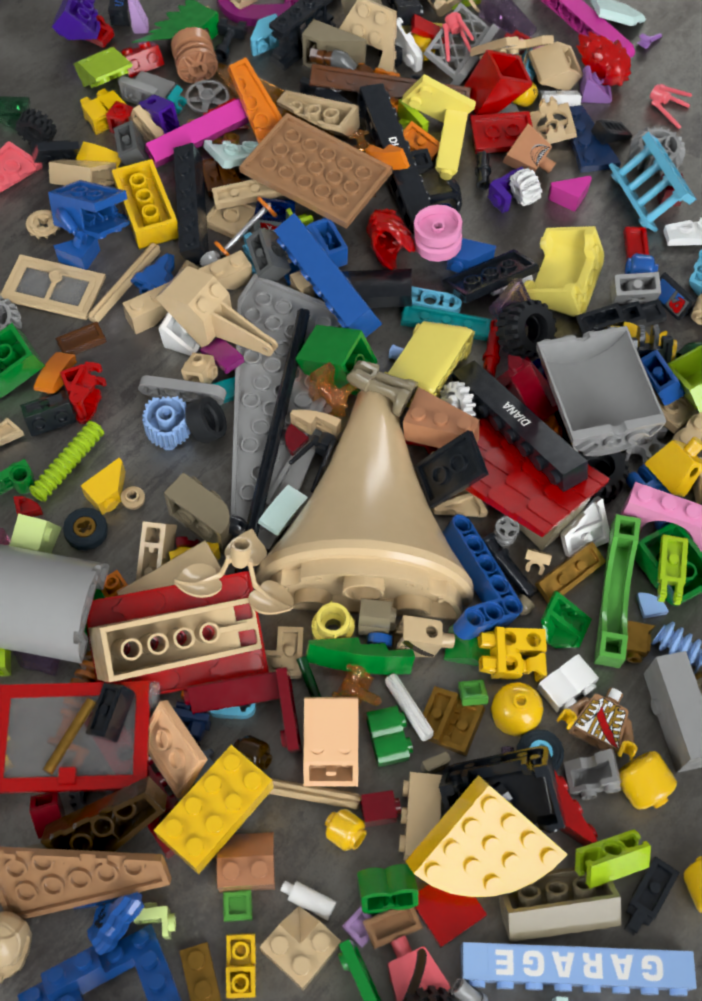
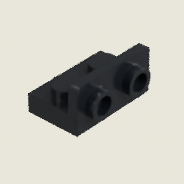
M70 140L31 142L30 145L34 163H46L61 159L76 160L80 150L78 141L72 142Z
M65 390L20 405L32 437L76 422Z

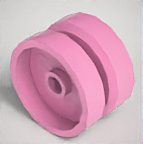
M432 205L420 210L414 220L416 252L429 261L437 262L449 260L456 256L461 250L462 245L461 215L454 208L447 205Z

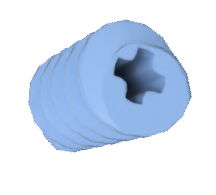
M672 621L667 625L664 624L651 645L653 646L660 642L659 651L662 652L669 648L668 654L686 651L691 667L696 666L695 674L702 665V649L700 648L702 640L698 639L692 643L693 634L689 633L683 637L684 628L680 627L674 631L675 622Z

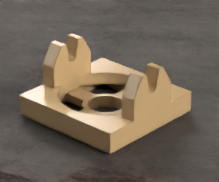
M551 96L548 103H546L545 99L540 101L539 110L530 112L533 128L550 144L577 137L568 102L558 105L557 100ZM561 114L566 119L559 121L554 119L553 115ZM547 117L548 121L545 125L537 127L539 120ZM556 123V129H553L549 124Z

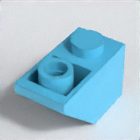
M276 13L258 20L250 38L252 56L279 46V40L272 36L271 32L273 30L269 28V23L278 17Z

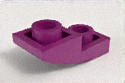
M220 338L215 339L200 349L202 354L213 356L215 365L217 364L226 374L245 362L244 357L234 347Z

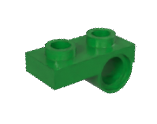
M25 459L12 463L8 468L0 472V495L13 488L20 494L30 493L29 487L35 485V479Z

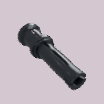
M494 532L485 536L482 540L505 576L517 588L520 594L525 595L529 599L532 598L538 590L509 557V550L501 546L496 540Z

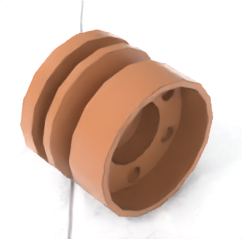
M188 27L174 35L171 41V50L180 78L193 84L198 81L211 79L218 69V61L208 32L202 28Z

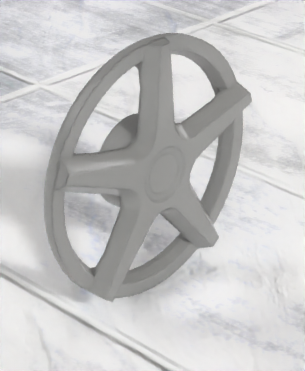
M202 80L192 84L187 89L185 99L188 101L186 104L191 110L202 114L208 112L207 110L211 103L221 105L230 99L228 89L220 82ZM212 83L218 85V87L213 90L211 88H204L202 84ZM196 86L199 90V96L188 97L189 92ZM223 89L226 93L225 101L216 98V95ZM202 102V109L194 107L191 103Z

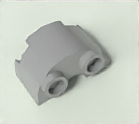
M612 748L594 753L595 755L591 757H580L564 762L570 794L580 795L582 800L596 798L598 792L615 793L621 790L620 775Z

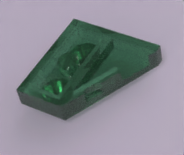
M0 96V123L16 130L15 125L23 111L30 109L31 102L29 97Z

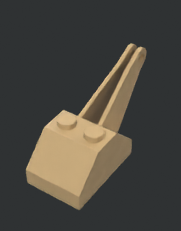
M186 266L155 297L201 348L207 346L215 337L266 356H271L278 348V344L273 338L232 309L229 292L213 275Z

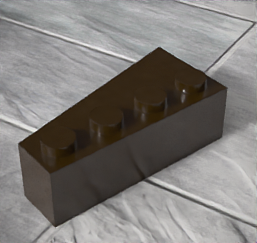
M148 776L47 824L40 842L47 849L115 852L165 812L167 794Z

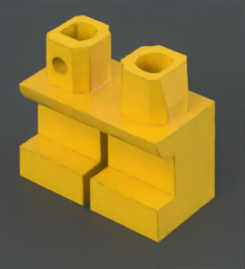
M103 88L98 91L97 98L91 100L90 97H84L80 100L84 118L91 124L92 130L96 135L109 129L106 113L116 101L126 104L114 90L109 92Z

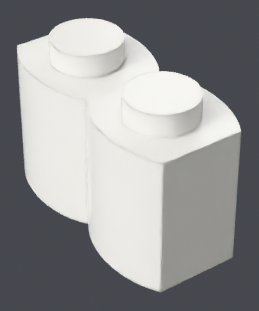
M577 654L539 683L537 690L557 713L576 703L575 699L583 694L586 697L597 688L595 684L599 677L583 658Z

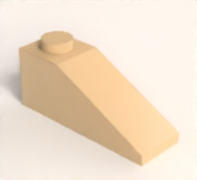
M143 521L136 580L170 561L169 551H174L177 525Z

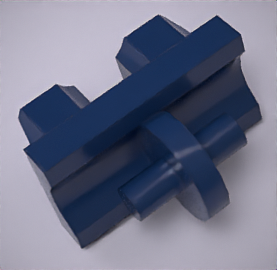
M177 701L176 708L172 707L185 727H189V733L197 741L200 742L206 730L210 731V714L202 712L192 714L191 705H186L185 702Z

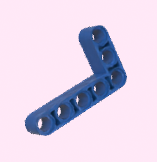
M457 514L442 533L471 578L474 590L482 602L467 608L453 625V630L459 638L470 640L478 637L481 632L493 631L496 627H508L520 615L523 605L470 519L465 515Z

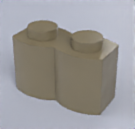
M361 598L358 635L368 636L369 633L374 632L394 633L397 608H392L391 601Z

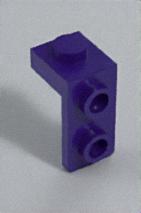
M523 167L511 170L507 175L499 179L497 178L490 183L488 199L502 214L510 209L512 195L508 192L511 189L509 185L511 181L510 176L524 169Z

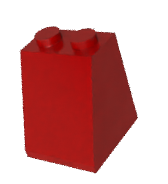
M486 50L464 87H471L469 98L476 102L473 109L476 115L499 113L527 91L533 83L519 55Z

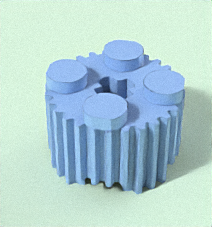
M163 396L162 399L152 397V401L148 400V404H145L146 410L143 411L142 421L148 440H151L152 444L155 443V446L160 445V448L163 447L165 450H173L177 447V444L181 445L182 441H186L185 438H189L191 432L185 418L187 406L182 398L179 399V396L172 398L169 396L165 398Z

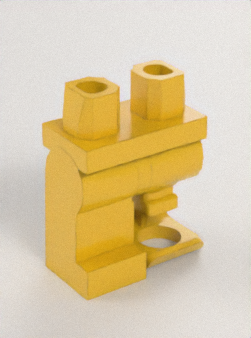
M496 627L493 631L481 632L478 636V647L490 649V656H481L479 658V671L491 674V679H519L523 676V673L529 674L534 671L536 682H541L547 677L545 629ZM522 655H526L529 658L523 660Z

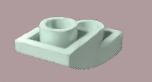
M287 485L260 517L258 524L279 536L291 523L293 516L306 504L308 497Z

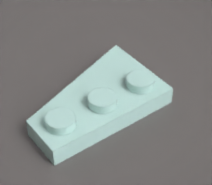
M204 140L203 148L223 169H231L240 166L259 144L257 141H243L242 145L233 144L231 141H222V144H212V140Z

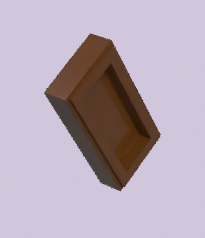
M97 321L55 338L62 353L74 355L107 342Z

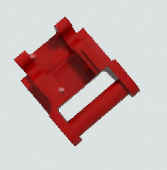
M86 361L84 365L80 364L60 372L70 402L77 413V422L80 424H86L90 421L97 411V406L102 396L100 389H95V386L101 385L104 387L107 385L105 378L91 375L92 371H97L98 373L103 371L102 366L95 362Z

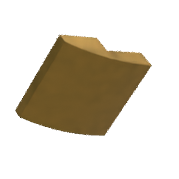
M434 686L423 711L424 717L434 732L433 737L428 739V741L467 756L484 715V705L462 706L458 693Z

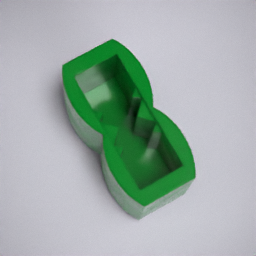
M397 706L366 712V721L377 767L409 761V753H413V746L410 737H405L403 728L407 727L404 712H399Z
M396 864L386 869L367 868L357 872L358 891L363 913L376 914L389 909L406 910L418 906V888L415 875L407 864Z

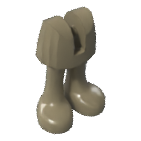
M359 360L346 377L347 381L366 393L373 391L390 398L393 401L392 411L394 415L400 417L407 403L412 400L418 382L379 371L380 365Z

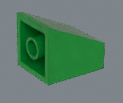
M324 325L315 326L296 357V361L304 374L356 396L361 390L350 384L346 377L359 360L377 363V359L362 330Z

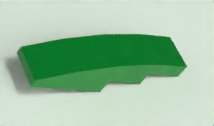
M359 637L308 640L306 650L308 663L356 673L381 675L411 674L415 660L413 649L388 650L386 643L361 645Z

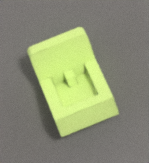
M155 902L143 903V910L133 922L136 925L162 923V937L165 940L171 939V932L176 931L175 913H171L168 906L157 907Z

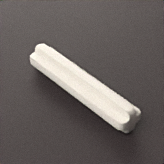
M391 674L385 678L387 688L420 739L427 741L434 735L433 729L398 675Z

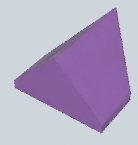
M589 65L584 67L582 70L583 76L579 80L581 103L612 102L610 86H602L601 84L604 83V80L600 81L596 72L591 74V67Z

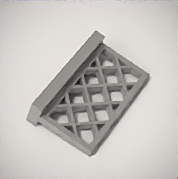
M461 2L453 11H460L466 17V20L463 21L468 25L474 37L473 44H470L471 48L490 42L499 30L495 24L489 27ZM473 25H477L483 31L475 32ZM442 27L423 55L453 79L452 85L459 86L475 65L479 56L471 57V52L468 51L460 33L454 35L449 32V46L452 52L449 62H454L456 67L454 71L448 66L446 61L445 44L442 43L441 37H444ZM453 37H459L461 44H455ZM439 49L440 56H436L430 50ZM456 49H463L464 57L458 56Z

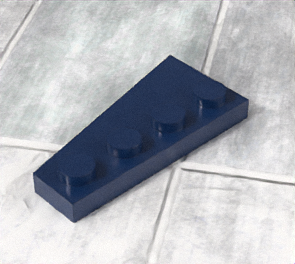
M582 105L569 106L577 137L571 138L570 142L580 173L611 170L609 167L611 163L620 168L621 162L610 145H602L591 132L595 123Z

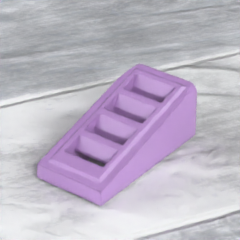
M128 0L134 34L148 33L149 21L139 0Z

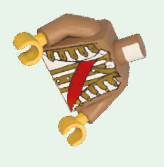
M609 688L605 697L595 693L592 698L584 697L567 709H564L556 720L557 722L563 720L568 724L566 729H568L569 734L602 751L612 748L614 753L618 751L617 755L619 757L626 753L630 756V761H633L638 750L636 744H634L632 722L627 718L629 711L619 705L623 694L617 689Z

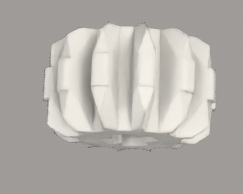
M529 168L521 169L510 176L511 181L509 185L511 186L513 198H516L518 204L523 206L530 205L541 198V183L533 170Z

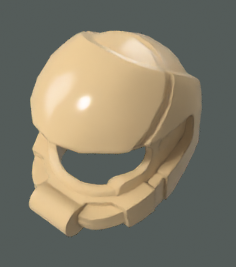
M7 911L0 912V984H2L4 978H9L16 972L21 971L29 955L32 932L27 922L17 914Z

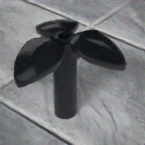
M450 179L447 183L452 190L430 195V203L453 199L456 201V211L459 213L462 206L461 189L455 179Z

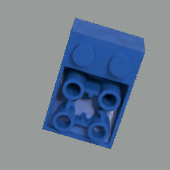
M324 218L306 226L338 267L348 264V247L333 221ZM293 262L289 263L291 271L284 275L288 285H290V274L300 271Z

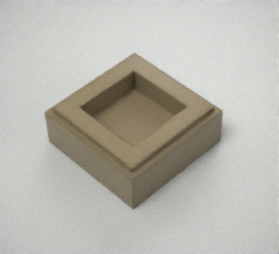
M447 751L423 761L421 765L422 773L435 774L448 767L451 759Z

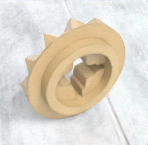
M38 210L32 213L26 220V228L30 235H35L38 239L41 237L48 239V235H55L56 230H60V227L54 226L51 210ZM39 222H40L41 224H44V225L47 224L48 227H44V226H41V227H40Z

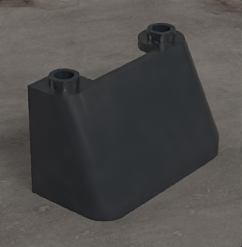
M536 746L459 762L446 767L443 771L439 790L446 813L479 775L490 786L499 781L513 798L514 802L512 805L533 824L537 823L540 830H544L546 833H555L561 828H565L566 821L549 748L546 746Z

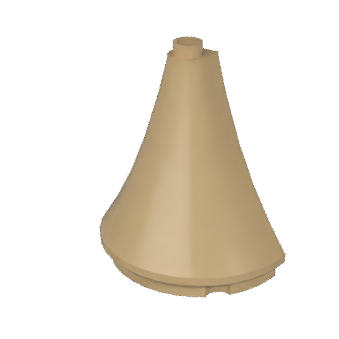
M362 390L357 394L346 428L324 475L307 504L287 532L262 560L260 565L257 566L255 571L256 581L259 586L268 580L279 583V586H284L293 598V609L319 611L322 606L332 601V603L343 605L349 613L360 614L361 598L391 601L392 608H397L396 616L403 617L408 615L420 618L457 620L462 614V607L469 606L473 602L474 586L471 578L450 548L429 508L415 474L400 419L392 411L393 401L383 394L373 391L366 393Z

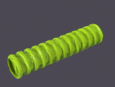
M88 421L86 423L87 426L82 427V431L77 433L78 437H73V442H69L68 447L63 449V453L58 454L59 458L53 460L54 464L50 463L49 469L44 470V475L41 474L39 480L34 481L35 485L29 487L34 497L44 502L48 500L47 496L53 494L52 490L56 491L57 485L62 484V479L65 480L67 478L66 474H70L72 472L71 469L76 468V463H80L81 458H84L86 453L90 452V447L93 448L95 442H98L100 437L104 436V430L94 421Z

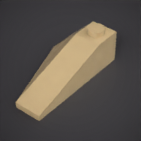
M288 90L277 100V105L335 135L352 138L360 127L358 105Z

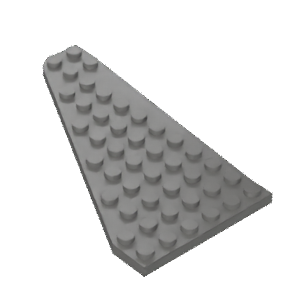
M257 274L252 276L239 296L237 313L277 342L278 348L271 356H266L236 344V350L244 357L245 362L235 368L231 516H240L246 522L297 312L300 308L310 311L303 346L316 325L343 328L337 321V317L324 304V301L272 280L259 278ZM299 364L264 512L287 485L300 491L316 453L314 445L294 464H289V461L294 457L288 452L285 443L286 430L291 424L290 413L292 410H312L332 415L343 391L304 374ZM315 429L312 435L303 433L309 437V442H311L314 435L320 437L323 432ZM260 525L258 539L265 546L267 553H269L279 536H276Z

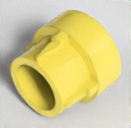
M330 601V603L325 604L313 617L311 625L313 640L354 637L355 621L352 615L339 603H332ZM329 625H337L340 629L329 630L326 628Z

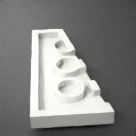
M702 218L697 222L687 220L665 225L663 232L667 245H702Z

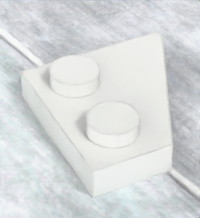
M399 17L397 18V38L395 39V44L403 48L402 60L415 72L422 70L423 53L415 43L411 33L406 34L402 29L403 20Z
M595 497L560 533L564 553L568 558L588 542H593L596 547L609 542L610 529L602 498Z

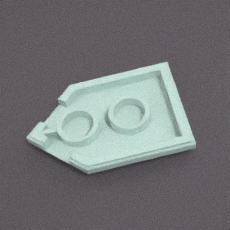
M590 0L600 18L630 26L636 25L637 22L643 23L646 20L642 13L627 4L613 0Z

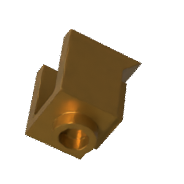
M627 621V661L641 663L642 659L649 654L651 647L650 634L656 627L655 625Z

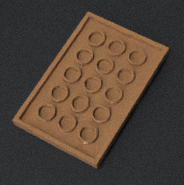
M288 113L283 116L239 166L240 172L346 229L392 174L393 169L392 166Z

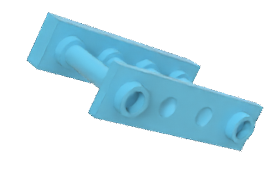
M647 132L642 136L646 145L640 153L621 169L613 163L609 167L613 172L611 174L612 178L616 183H620L640 216L638 221L641 226L656 232L658 231L654 223L656 218L677 201L681 202L683 200L690 205L696 198L658 138ZM649 155H653L655 158L654 164L630 183L625 175ZM658 170H663L665 174L663 179L639 198L635 190ZM668 185L673 186L675 189L673 195L652 212L648 213L644 205Z

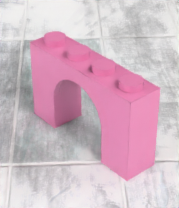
M635 482L620 515L641 518L639 535L644 526L649 522H671L686 529L691 534V539L702 552V505Z

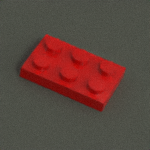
M530 111L470 115L469 119L475 154L481 151H486V153L507 152L514 145L527 124L533 127Z

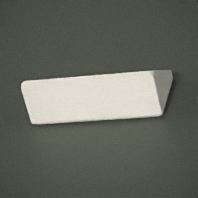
M539 91V102L545 99L546 103H548L552 96L557 100L558 105L567 102L569 106L581 105V95L578 91Z

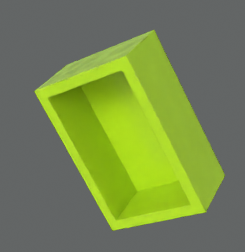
M701 345L667 363L679 380L685 392L684 397L699 413L702 412Z

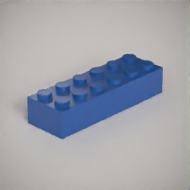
M295 213L274 229V232L279 237L276 239L277 243L301 270V274L310 282L314 291L324 300V304L337 317V321L343 328L362 330L366 338L382 325V322Z

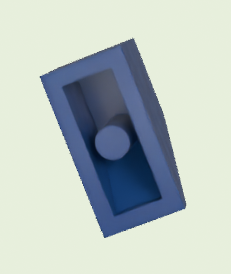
M462 238L461 250L456 256L448 260L446 270L460 273L494 258L496 246Z

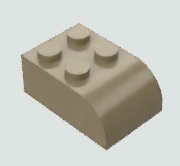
M183 472L164 492L169 515L202 540L218 543L220 553L224 555L225 548L233 540V535L229 534L230 515L228 507L214 490L208 491L196 477H189Z

